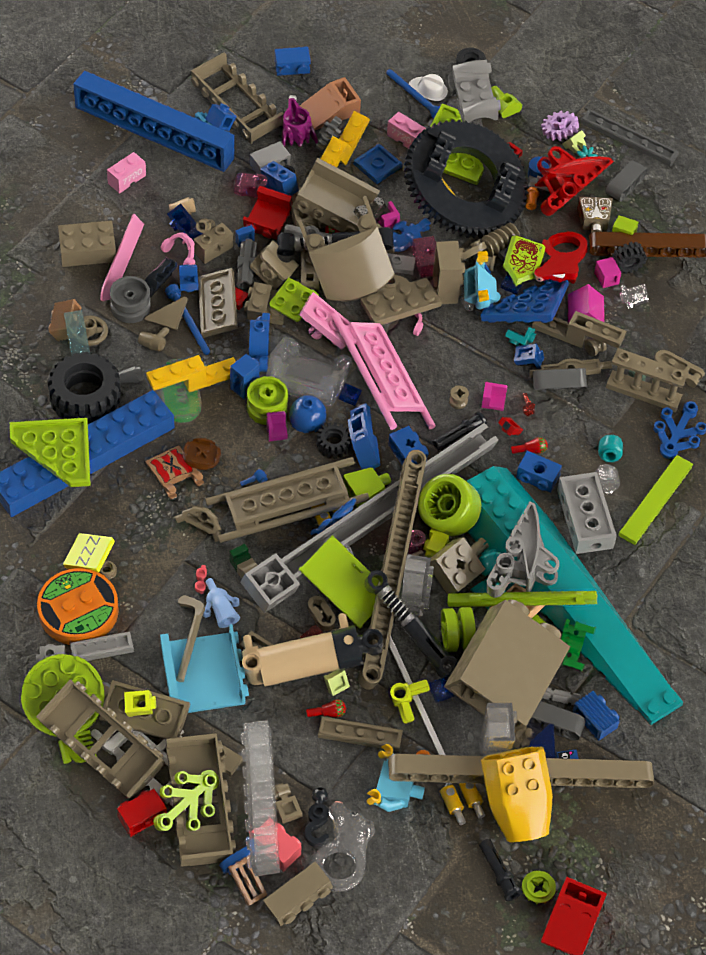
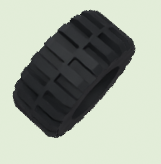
M83 352V354L74 353L71 357L66 356L62 359V362H57L49 373L48 390L51 407L61 418H87L88 424L116 410L120 403L121 386L119 372L112 362H109L105 357L101 358L99 354L93 353L91 355L89 352ZM81 382H91L100 386L96 392L88 395H78L69 391L72 386Z

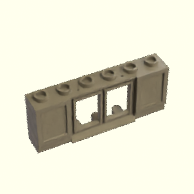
M69 680L36 716L37 719L130 801L133 800L165 765L162 759L164 755L155 747L153 750L146 745L148 741L140 734L135 736L131 732L133 728L125 721L120 723L116 719L117 714L109 707L105 710L100 705L102 703L101 700L94 694L89 696L85 692L86 688L79 681L74 683L72 680ZM96 711L111 726L93 747L88 750L73 736ZM118 730L133 745L110 769L95 754Z
M217 733L166 739L170 785L173 788L182 789V784L180 785L175 782V774L181 771L191 775H200L203 771L212 770L219 778V784L216 788L217 796H212V804H218L221 824L200 826L196 831H189L186 828L185 809L175 818L181 866L220 863L233 853H236L235 840H231L230 833H233V821L228 820V812H231L230 800L225 798V792H228L227 780H223L222 773L225 772L224 760H220L219 754L222 753V742L217 740ZM180 774L179 779H184V776ZM172 797L173 807L183 798ZM198 798V806H202L203 798Z

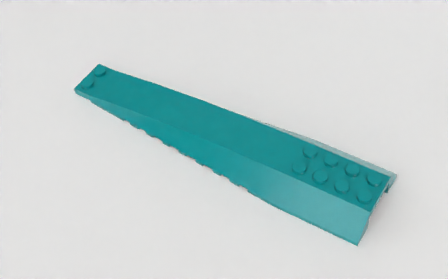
M492 466L467 480L477 490L481 499V513L478 521L467 532L475 542L480 538L486 540L483 545L488 543L489 547L484 552L496 549V551L501 553H507L506 542L509 536H511L521 515L524 514L528 503L533 502L536 505L539 516L540 534L544 547L558 558L559 569L557 570L558 580L555 584L547 586L535 581L531 592H597V604L545 605L540 612L544 616L547 615L553 621V625L562 632L566 619L571 620L570 624L574 626L576 621H578L579 623L596 627L595 634L586 633L580 653L587 657L593 663L592 665L606 676L605 679L635 710L642 714L650 725L683 705L682 699L668 684L551 519L507 468ZM548 560L550 565L554 568L556 566V563L552 560ZM545 573L543 575L548 581L555 578L554 574Z

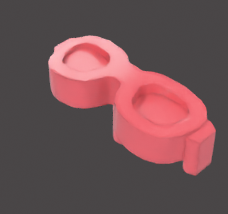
M202 565L196 571V579L198 581L195 583V590L200 594H204L206 590L204 582L207 577L206 565Z

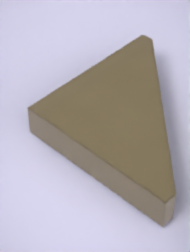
M183 297L146 316L145 320L177 330L188 298Z

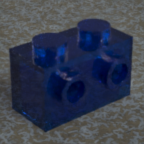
M181 203L167 213L171 220L169 225L174 231L178 230L179 232L186 233L193 241L196 237L203 234L197 230V223Z

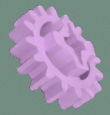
M562 111L559 113L553 112V116L548 115V119H543L544 123L541 124L543 135H546L547 139L552 138V141L556 138L561 141L563 138L568 139L567 136L573 137V132L577 133V128H579L578 117L574 113L569 114V111L565 113Z

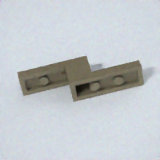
M575 311L569 323L554 317L553 321L547 323L534 321L532 324V328H535V330L580 348L583 347L584 341L588 337L619 348L627 332Z

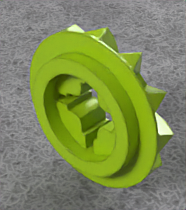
M532 871L523 879V894H525L528 901L531 900L536 904H546L547 901L553 898L556 892V883L548 873ZM543 883V892L539 890L538 892L534 893V885L539 886Z

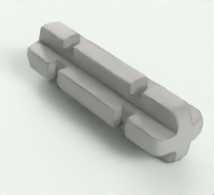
M550 687L547 688L542 697L548 700L552 698V701L566 704L570 702L571 705H574L576 701L581 699L580 694L573 693L572 695L570 694L571 692L559 689L551 690L552 688Z

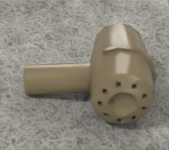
M163 327L157 334L141 332L138 337V343L152 351L161 352L166 345L164 337L169 333V329Z

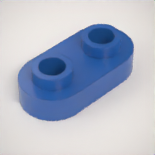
M252 843L224 859L219 866L223 873L229 872L231 874L228 869L229 866L234 865L245 857H248L251 863L258 859L260 850L256 843Z

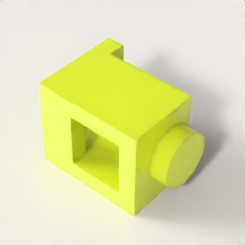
M434 529L430 530L429 539L426 540L423 549L426 551V560H429L448 544L449 535Z
M149 690L124 692L125 713L128 717L153 714L152 709H156V697L152 696ZM140 702H145L144 707H138Z

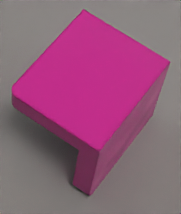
M390 201L388 202L387 211L376 214L375 219L381 227L392 229L396 223L400 222V214L393 202Z
M614 258L596 261L594 273L602 288L619 284L621 271Z
M485 382L481 408L503 411L507 385Z

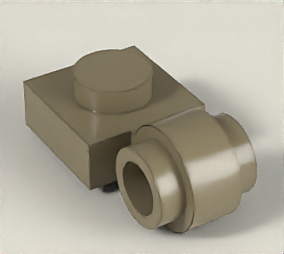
M280 783L275 785L271 792L274 800L277 801L275 802V807L282 824L302 817V811L295 795L291 796L288 784Z

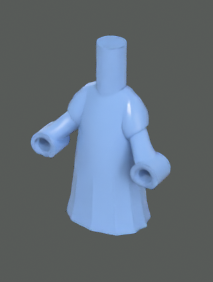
M212 578L207 579L206 584L210 591L206 596L207 604L203 617L211 616L210 608L212 606L219 628L229 627L230 624L237 623L240 620V616L233 607L239 606V598L230 596L222 588H217Z

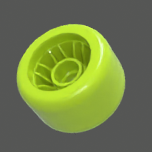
M441 474L433 477L423 486L419 494L418 511L422 520L430 528L449 536H458L469 531L478 521L481 513V499L477 490L463 478L454 474Z

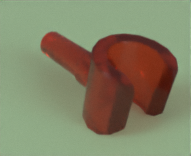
M524 393L523 397L526 405L523 406V412L526 416L535 414V404L531 403L527 393Z

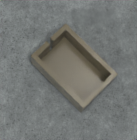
M112 221L58 225L62 267L113 262L116 248Z
M458 241L436 242L432 278L434 289H436L435 291L442 304H457L459 296H462V273H465V264L461 262L463 251L462 248H459Z

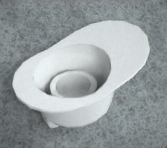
M436 74L417 77L409 82V85L424 98L432 101H441L445 99L448 93L443 79Z

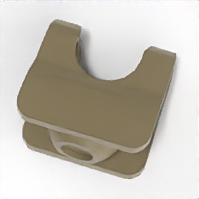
M274 240L250 264V268L266 284L272 285L273 290L277 289L283 281H286L299 266L293 259L289 263H285L278 258L277 249L279 245Z

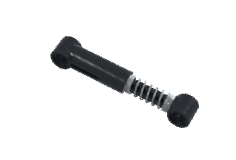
M388 227L378 228L386 251L393 249V229ZM360 231L338 232L322 237L327 246L357 235ZM280 233L277 235L278 255L291 256L298 250H308L304 237H295L292 233Z
M380 570L372 571L365 579L367 591L378 595L380 599L384 600V604L388 605L387 608H391V612L395 613L394 616L398 617V621L401 620L402 629L435 667L438 676L448 679L458 660L447 652L418 616L414 617L415 615L412 612L409 613L408 608L404 607L405 604H402L401 600L397 598L398 595H394L386 574ZM378 578L381 585H373L371 579ZM444 663H449L451 665V672H447L444 670Z

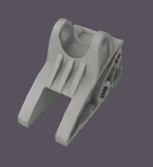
M529 502L524 510V514L521 515L506 542L507 553H502L497 557L496 564L487 578V593L491 597H500L510 583L523 585L526 588V592H531L535 581L550 586L558 580L559 560L544 547L536 505L533 502ZM548 560L554 561L556 566L553 568ZM545 573L554 574L555 578L548 581L543 575Z

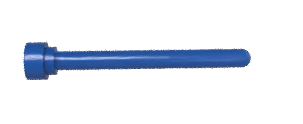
M388 69L386 74L426 107L434 119L440 106H434L394 71Z
M177 284L169 285L165 289L167 297L175 302L181 299V291ZM185 307L182 316L203 354L209 355L210 349Z

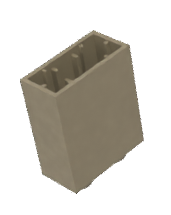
M504 600L489 608L444 686L508 733L527 726L570 648L568 644L560 639L561 632L556 627L547 623L539 624L528 616L529 609L516 600Z

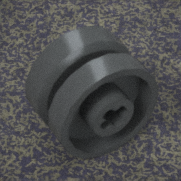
M125 276L112 284L110 288V301L113 316L124 323L140 322L148 316L151 310L150 288L143 279L135 276Z

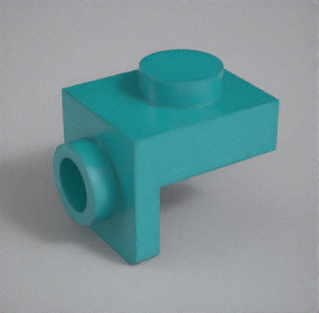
M529 327L525 336L513 330H507L505 336L510 338V343L519 346V343L523 345L532 343L536 334L534 333L535 328Z

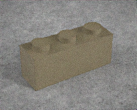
M315 861L263 901L280 926L283 924L287 925L296 918L298 913L310 909L313 906V902L318 898L326 897L331 892L330 889L333 886L330 879Z

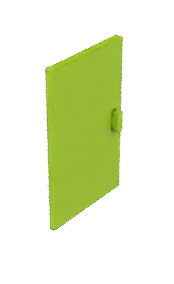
M332 535L299 570L360 629L371 617L374 610L373 606L376 595L370 593L365 588V579L371 572ZM372 578L373 585L378 586L379 580Z

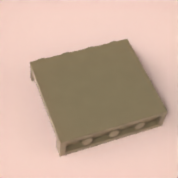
M317 158L292 207L339 232L359 231L358 219L368 214L363 197L367 196L372 207L380 190Z

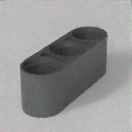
M634 160L630 161L608 184L605 193L622 202L645 178L648 168Z
M586 368L533 371L534 390L587 387Z
M540 701L528 725L572 741H577L581 737L586 720L579 714Z

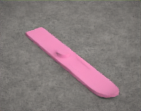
M135 214L131 217L104 281L100 295L101 301L110 299L112 284L123 277L144 227V223Z

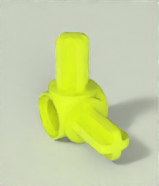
M427 680L410 685L407 682L396 683L392 686L390 691L394 706L398 707L404 724L414 721L415 718L410 702L413 700L412 696L430 690ZM404 690L406 694L403 698H396L394 696L395 692Z

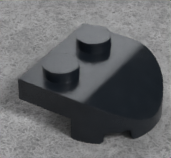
M165 257L146 277L145 282L150 288V297L172 275V272L178 266L177 262Z

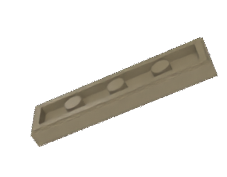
M322 716L318 738L383 749L381 746L389 744L392 746L393 751H399L403 730Z

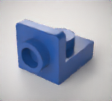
M537 343L516 346L514 358L516 365L534 363L537 369L541 368L542 361H544V353L539 349Z

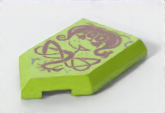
M519 236L511 237L503 268L509 273L515 286L527 280L535 279L534 271L540 268L546 248L543 244Z

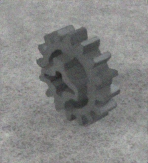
M335 116L331 123L326 121L317 135L320 139L316 145L317 149L323 152L332 136L338 138L341 130L338 128L343 121L342 119Z

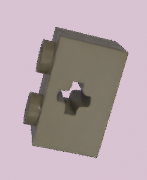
M223 223L217 225L209 232L203 233L194 239V253L206 264L233 248V233Z

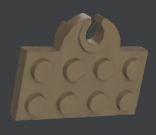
M395 275L390 280L392 284H386L385 287L375 294L360 298V303L372 323H380L381 325L442 306L441 299L427 277L409 282L406 278Z

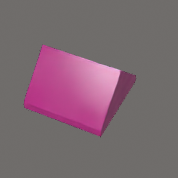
M589 284L569 293L568 323L575 311L604 322V296Z

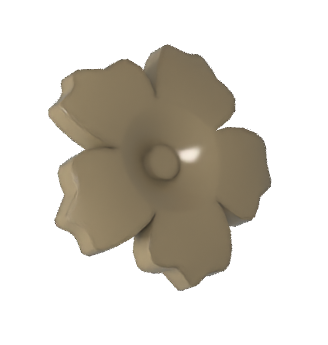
M524 727L510 733V739H513L512 744L514 748L520 749L521 746L530 747L532 742L528 738H532L534 733L531 728Z

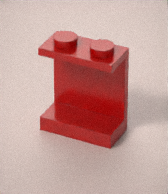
M259 186L257 190L258 199L249 217L243 218L244 227L252 225L255 233L277 240V235L280 234L292 209V196Z

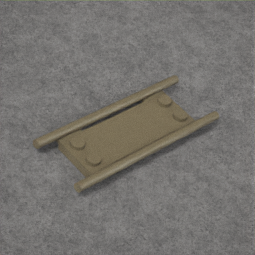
M350 457L205 498L207 506L227 501L236 527L235 531L218 535L219 542L222 543L337 510L353 498L356 499L355 504L368 501V493L349 498L339 472V468L354 465V458ZM326 503V505H323V506H319V507H316V508H312V509H309V510H305V511H302V512H298V513H295V514H291V515H288V516H284V517H281V518H277V519L270 520V521L263 522V523H260V524H259V522H260V521H263V520H267V519H270V518H274V517H277V516H281V515H284V514H288V513H291V512H295V511H298V510H302V509H305V508H309V507H312V506H316V505H319V504Z

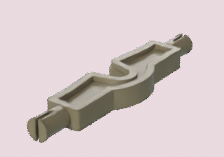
M565 359L557 364L541 365V369L538 370L586 368V375L599 374L601 369H612L611 361L600 362L599 359L583 361ZM530 370V371H529L530 378L533 377V371H537V370Z

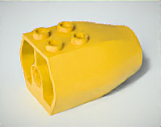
M525 747L487 755L482 758L481 765L489 805L507 842L528 841L548 835L553 796L544 747Z

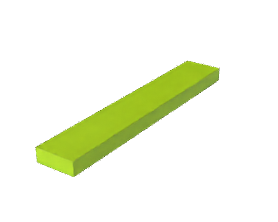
M676 455L619 532L621 538L636 545L689 473L693 463Z

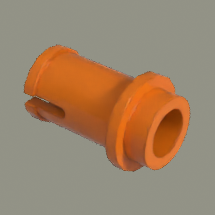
M529 187L526 190L528 194L526 195L525 207L528 210H534L537 207L539 191L536 187Z

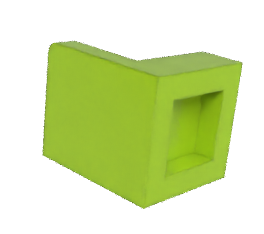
M619 215L613 225L612 232H624L633 235L637 233L639 222Z

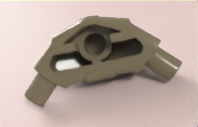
M194 506L175 516L177 523L186 521V523H190L206 531L208 534H213L215 542L219 541L218 535H221V528L217 520L218 517L208 508Z

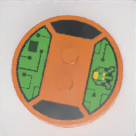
M85 568L68 569L54 575L44 584L37 600L38 615L42 628L56 641L68 645L71 642L107 635L115 625L119 612L118 597L113 584L104 575Z

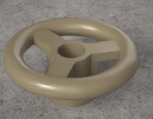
M84 316L79 319L78 326L82 325L84 334L81 338L76 334L74 338L76 342L85 346H93L105 340L108 334V326L103 319L96 316ZM97 333H102L101 336L95 340H87L89 336H92Z

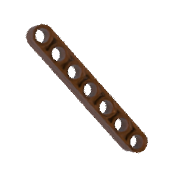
M593 232L588 236L589 250L594 256H612V254H615V250H619L618 247H624L623 244L629 245V242L633 244L637 242L641 244L647 257H706V234L634 233L630 235L624 232Z

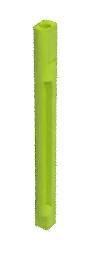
M504 592L500 597H491L488 593H448L447 603L448 607L495 606L504 600H516L525 606L597 604V592Z

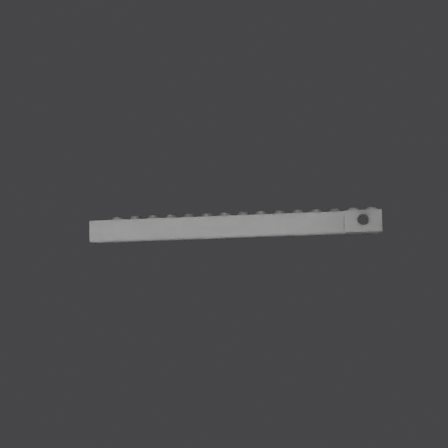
M485 423L426 462L420 492L423 486L433 477L441 474L455 475L493 449L498 439L496 436L488 441L483 438L481 433L488 428ZM399 480L282 559L275 553L245 573L240 583L261 610L266 613L296 592L300 586L298 581L305 577L299 568L332 535L347 548L392 518L399 490Z

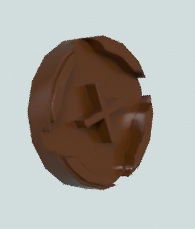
M195 438L193 441H188L185 444L183 459L192 468L198 470L211 469L219 463L221 449L212 440Z

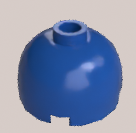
M304 395L297 398L289 410V419L292 427L302 433H309V431L313 430L317 432L326 422V408L323 402L312 395Z

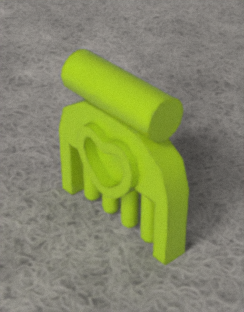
M90 730L73 736L85 747L86 745L93 744V741L83 742L92 738ZM58 741L64 764L70 763L71 759L76 763L85 762L64 742ZM88 746L86 748L90 750L93 746Z

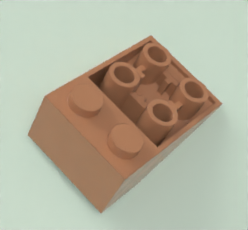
M344 77L327 84L303 102L300 107L309 112L313 129L317 130L322 128L326 121L331 123L335 116L345 120L350 118L354 111L360 113L361 99Z

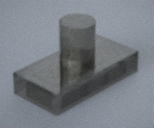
M376 197L370 204L376 221H381V215L390 213L384 201L379 197ZM366 205L357 206L353 211L358 219L368 214Z

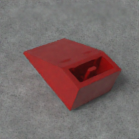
M566 877L541 943L569 955H583L607 893Z

